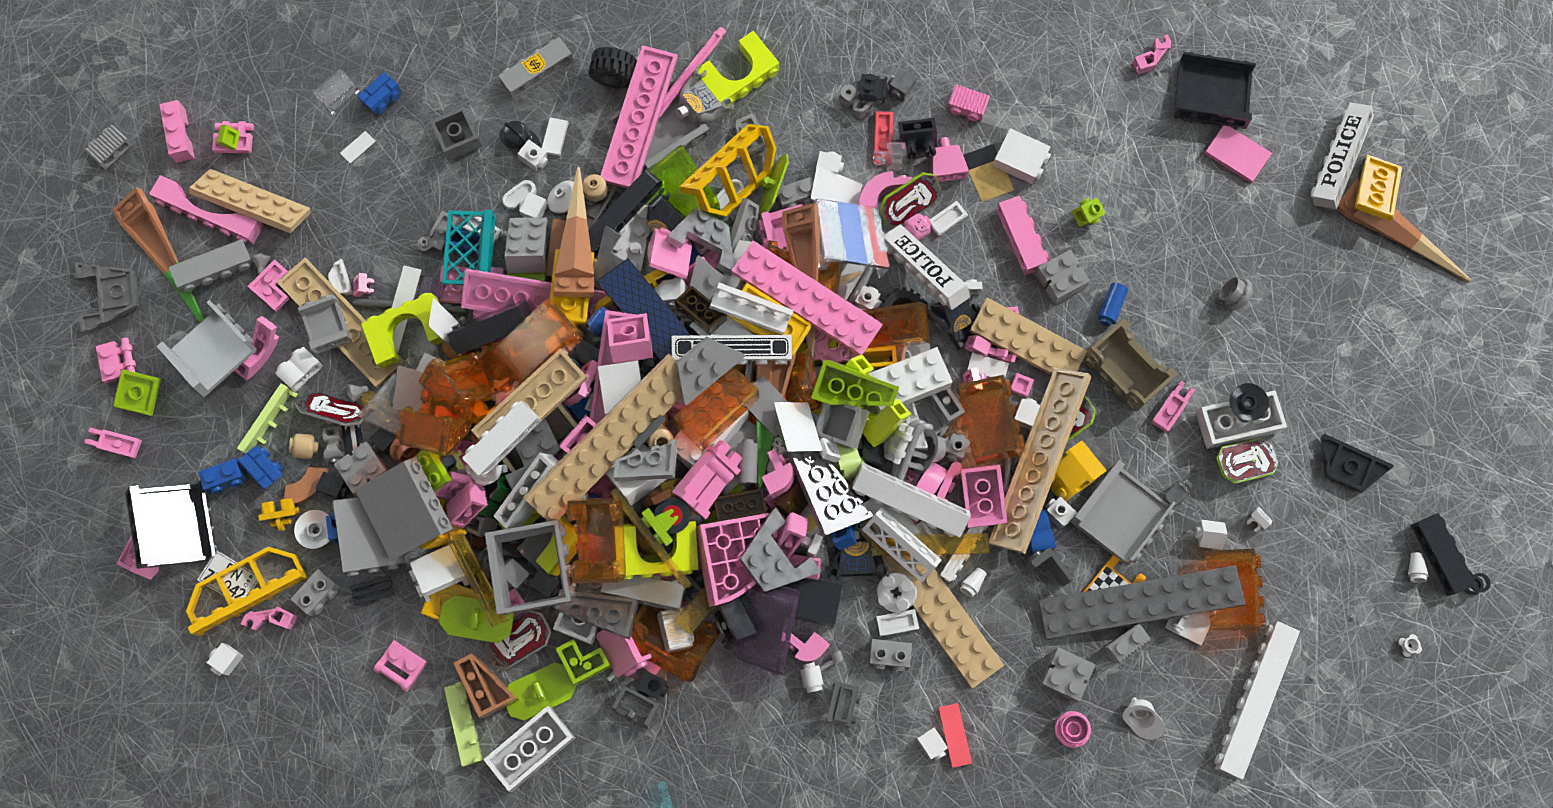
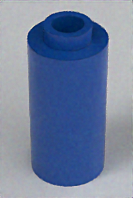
M1115 282L1110 284L1098 315L1101 324L1105 326L1116 324L1129 290L1125 285Z

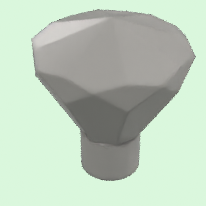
M259 253L251 257L257 267V274H260L265 269L270 256Z
M347 385V395L352 402H355L362 394L369 393L367 385L362 387Z

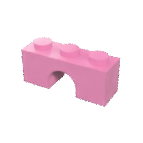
M178 100L160 104L168 154L176 163L195 159L192 142L189 140L185 130V126H189L186 109Z

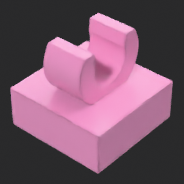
M363 273L355 276L353 279V296L361 297L364 293L372 294L374 289H369L367 284H373L374 280L367 279V274Z
M971 368L962 375L967 393L976 391L982 386V382L987 381L986 374H979L978 368Z

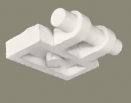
M903 422L884 442V457L900 465L902 458H905L908 442H911L913 438L912 432L914 428Z

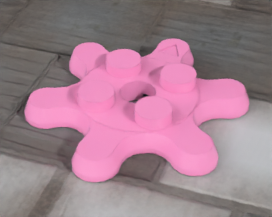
M815 328L813 359L809 357L807 348L800 353V359L804 363H810L815 359H819L822 362L824 360H831L840 364L842 361H849L859 355L838 343V347L830 348L829 343L833 339Z

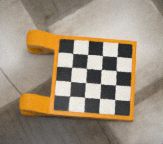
M1112 555L1083 592L1143 582L1146 580V577L1140 573L1130 583L1113 569L1119 562V559Z

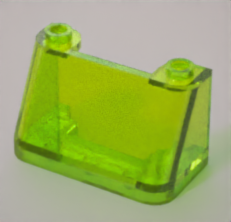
M679 145L650 168L649 171L663 182L661 188H664V192L662 195H667L670 192L668 201L687 217L695 208L701 210L696 195L682 193L679 186L694 174L698 168L685 148ZM707 184L703 187V191L709 206L712 209L720 210L719 201ZM706 212L707 214H709V215H711V216H713V217H715V218L718 217V216H720V215H717V214H713V213Z

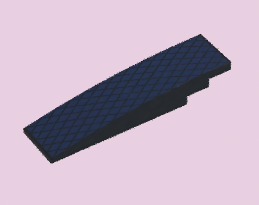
M629 258L597 279L598 284L620 312L635 315L647 313L653 356L658 363L668 354L672 356V336H691ZM721 376L717 381H715L711 386H709V387H708L706 390H704L701 394H703L705 391H707L708 389H710V388H711L712 386H714L716 383H718L719 381H721V380L723 379V377Z

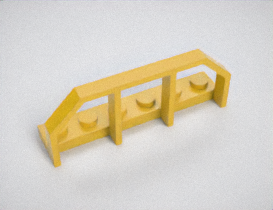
M747 124L679 186L681 192L696 195L702 211L721 216L730 214L741 203L742 198L749 196L759 186V180L769 177L772 173L776 146L769 126ZM762 134L767 150L762 172L756 175L747 147ZM740 155L750 183L736 194L726 166ZM718 174L730 201L721 210L710 208L703 191V187L710 183Z
M267 547L196 584L186 610L192 623L188 627L190 633L196 636H203L204 632L232 617L241 616L240 613L266 599H273L272 596L301 581H307V574L298 556ZM272 552L292 558L297 570L291 569L284 573V577L280 579L275 578L265 583L255 560ZM250 564L261 589L255 588L248 592V596L233 600L223 577ZM217 581L229 606L213 610L211 615L206 618H196L194 610L202 588Z

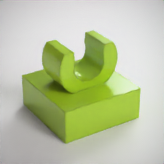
M221 125L216 143L231 150L237 149L240 132L228 125Z

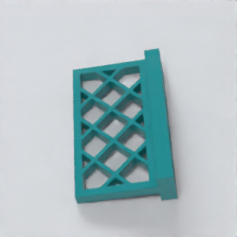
M448 210L442 276L443 285H464V280L461 279H464L465 271L461 273L456 268L463 260L470 265L467 269L491 273L496 218L493 210H485V212ZM453 216H461L464 219L457 227L452 223ZM474 217H482L481 224L476 228L469 222ZM468 223L473 230L464 236L459 230ZM458 232L463 239L454 245L451 242V237ZM477 233L480 236V241L473 246L468 239ZM464 242H467L471 249L463 255L457 248ZM456 250L462 257L455 263H452L449 260V255ZM475 251L479 255L478 260L471 264L467 257ZM453 269L460 274L455 280H447L448 273Z

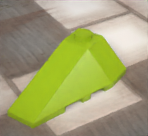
M824 360L811 398L829 405L893 406L900 387L831 360Z

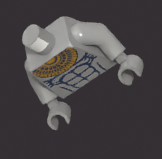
M698 65L695 68L696 74L688 79L681 90L678 103L679 108L676 109V115L680 119L687 116L694 124L699 122L714 123L724 115L725 111L732 112L734 105L731 104L729 107H726L731 102L729 98L724 99L721 104L702 80H698L707 75L706 69L703 73H698L702 67Z

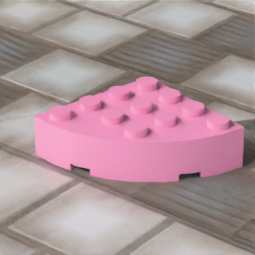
M769 513L703 524L696 527L697 546L709 607L729 602L756 584L739 558L751 540L756 536L761 525L768 518ZM778 529L771 534L775 541L777 538Z

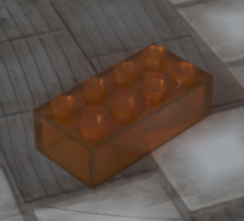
M916 302L862 310L883 324L868 348L896 346L897 348L930 343L927 306L923 303Z
M732 367L673 417L675 426L700 450L704 451L708 445H711L760 399L759 389L735 367Z

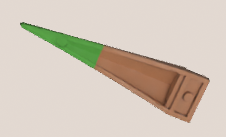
M136 187L112 211L119 224L152 259L186 302L198 321L202 322L204 318L192 291L180 292L168 268L179 262L153 204L149 203L142 188Z
M796 352L792 360L787 361V364L784 365L775 364V361H767L768 364L756 365V381L763 375L785 397ZM757 419L758 488L760 489L763 483L762 477L765 475L769 459L767 452L771 451L774 435Z

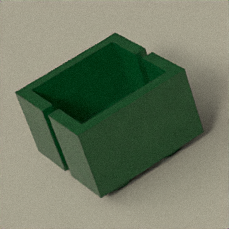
M509 468L507 472L501 473L494 483L483 486L488 505L478 514L497 520L494 517L495 513L512 491L505 476L512 473Z

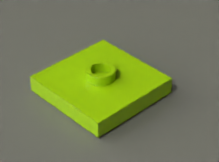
M122 369L113 407L153 416L161 378Z

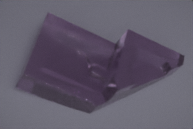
M420 275L418 281L421 295L432 293L440 301L447 285Z

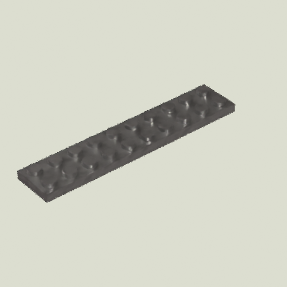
M1236 565L1039 600L1047 640L1239 607L1246 604Z

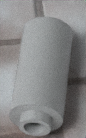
M742 439V443H738V454L742 457V460L738 464V468L741 471L737 475V483L757 484L758 444L754 443L753 439Z

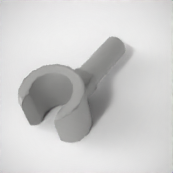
M842 652L831 653L833 660L820 666V671L822 672L834 664L841 663L844 659Z

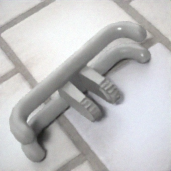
M914 420L908 424V426L914 428L912 432L913 438L911 442H908L905 458H902L900 465L893 464L890 472L891 476L904 481L908 467L923 471L924 466L920 463L912 462L911 458L912 456L927 459L928 454L914 450L920 433L933 430L932 424L926 423L924 420Z

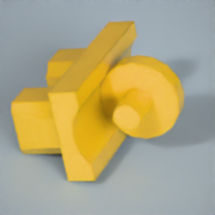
M292 498L281 499V510L275 511L274 501L261 503L262 514L258 515L259 521L276 518L275 521H270V526H277L279 531H284L285 525L291 524V519H284V516L300 513L299 507H295Z

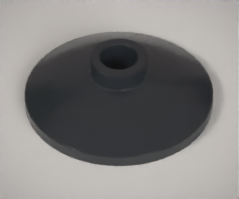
M1244 383L1232 391L1229 404L1232 412L1238 418L1245 421H1256L1266 414L1269 407V399L1266 392L1260 386ZM1244 401H1248L1250 407L1245 406Z

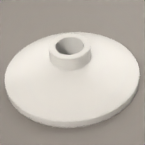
M574 181L561 182L551 190L547 204L552 212L560 214L568 211Z
M310 510L298 518L294 533L297 541L302 546L309 549H318L330 541L327 534L326 516H329L327 513L320 510ZM319 527V532L314 534L313 530Z

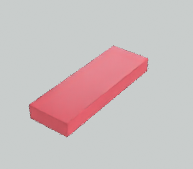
M875 111L873 165L892 166L893 112Z
M958 703L938 707L951 767L972 764Z

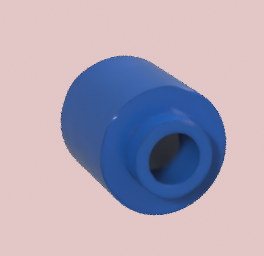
M603 306L597 309L586 323L589 326L587 330L595 336L597 334L602 335L605 310H607Z

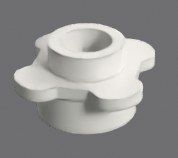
M1412 634L1408 638H1400L1398 641L1405 657H1410L1413 653L1419 654L1422 651L1421 644L1416 635Z

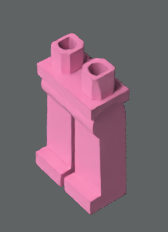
M719 440L714 447L707 446L705 449L707 452L699 458L672 491L695 514L704 519H707L709 516V508L726 484L733 479L734 474L738 475L741 471L737 466L742 457L734 451H731L726 457L725 455L731 447L722 440Z

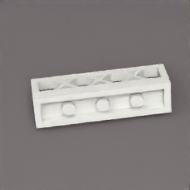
M722 283L718 284L709 307L784 335L788 321L794 311Z
M883 507L862 529L921 583L941 561L936 554ZM873 522L880 527L881 533H875L869 528ZM886 537L893 538L896 546H889L886 543ZM901 551L910 553L911 560H905L901 556ZM916 564H922L928 570L922 575L916 570Z

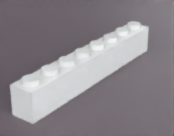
M1279 621L1267 626L1265 630L1266 639L1258 648L1259 657L1257 661L1253 662L1250 669L1252 675L1250 679L1246 680L1243 687L1245 693L1237 702L1236 708H1238L1236 716L1233 715L1230 720L1229 726L1231 729L1229 734H1226L1223 738L1222 745L1224 747L1222 752H1219L1215 758L1214 763L1217 764L1215 770L1236 780H1243L1298 638L1299 630Z

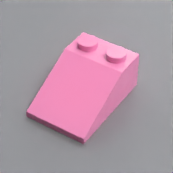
M655 228L647 248L649 266L686 279L692 249L691 241L686 237L684 245L679 249L665 241L671 233L669 230Z
M1000 465L961 469L965 508L970 511L971 516L967 523L968 528L1007 524Z

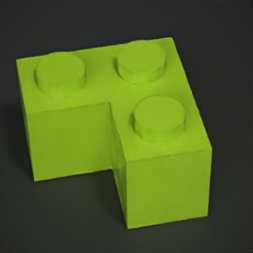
M574 639L556 648L575 686L611 668L601 647L583 656Z

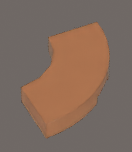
M307 467L306 473L300 481L286 485L284 499L292 498L294 505L307 501L308 498L317 492L315 488L323 471L328 473L329 469Z

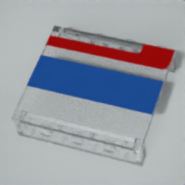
M816 198L814 203L819 207V224H821L818 269L826 270L831 261L875 267L877 268L878 277L882 278L885 272L888 271L890 262L887 259V246L884 242V231H882V218L879 215V209Z

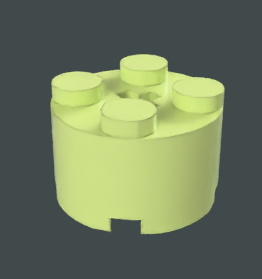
M836 442L841 459L836 463L832 462L833 466L845 481L855 478L861 464L864 463V460L859 456L858 447L855 449Z

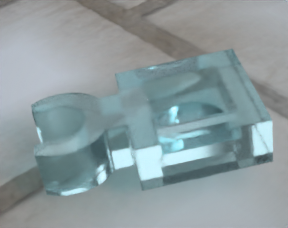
M666 781L657 783L662 802L659 803L660 808H674Z

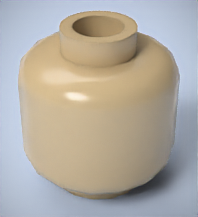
M593 174L584 179L582 186L585 197L593 202L603 200L607 195V185L604 178Z
M661 425L646 442L650 449L656 445L660 447L673 440V435L667 427Z
M295 434L294 438H290L289 453H292L294 458L311 459L313 453H317L318 442H315L313 435Z

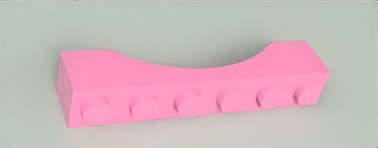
M161 175L149 193L154 199L153 202L161 207L166 205L170 207L171 211L179 215L182 212L192 221H202V224L210 229L214 227L220 229V233L226 236L231 234L236 237V240L242 239L244 244L249 242L254 245L264 227L262 222L240 213L216 214L201 210L188 200L184 190L177 182Z

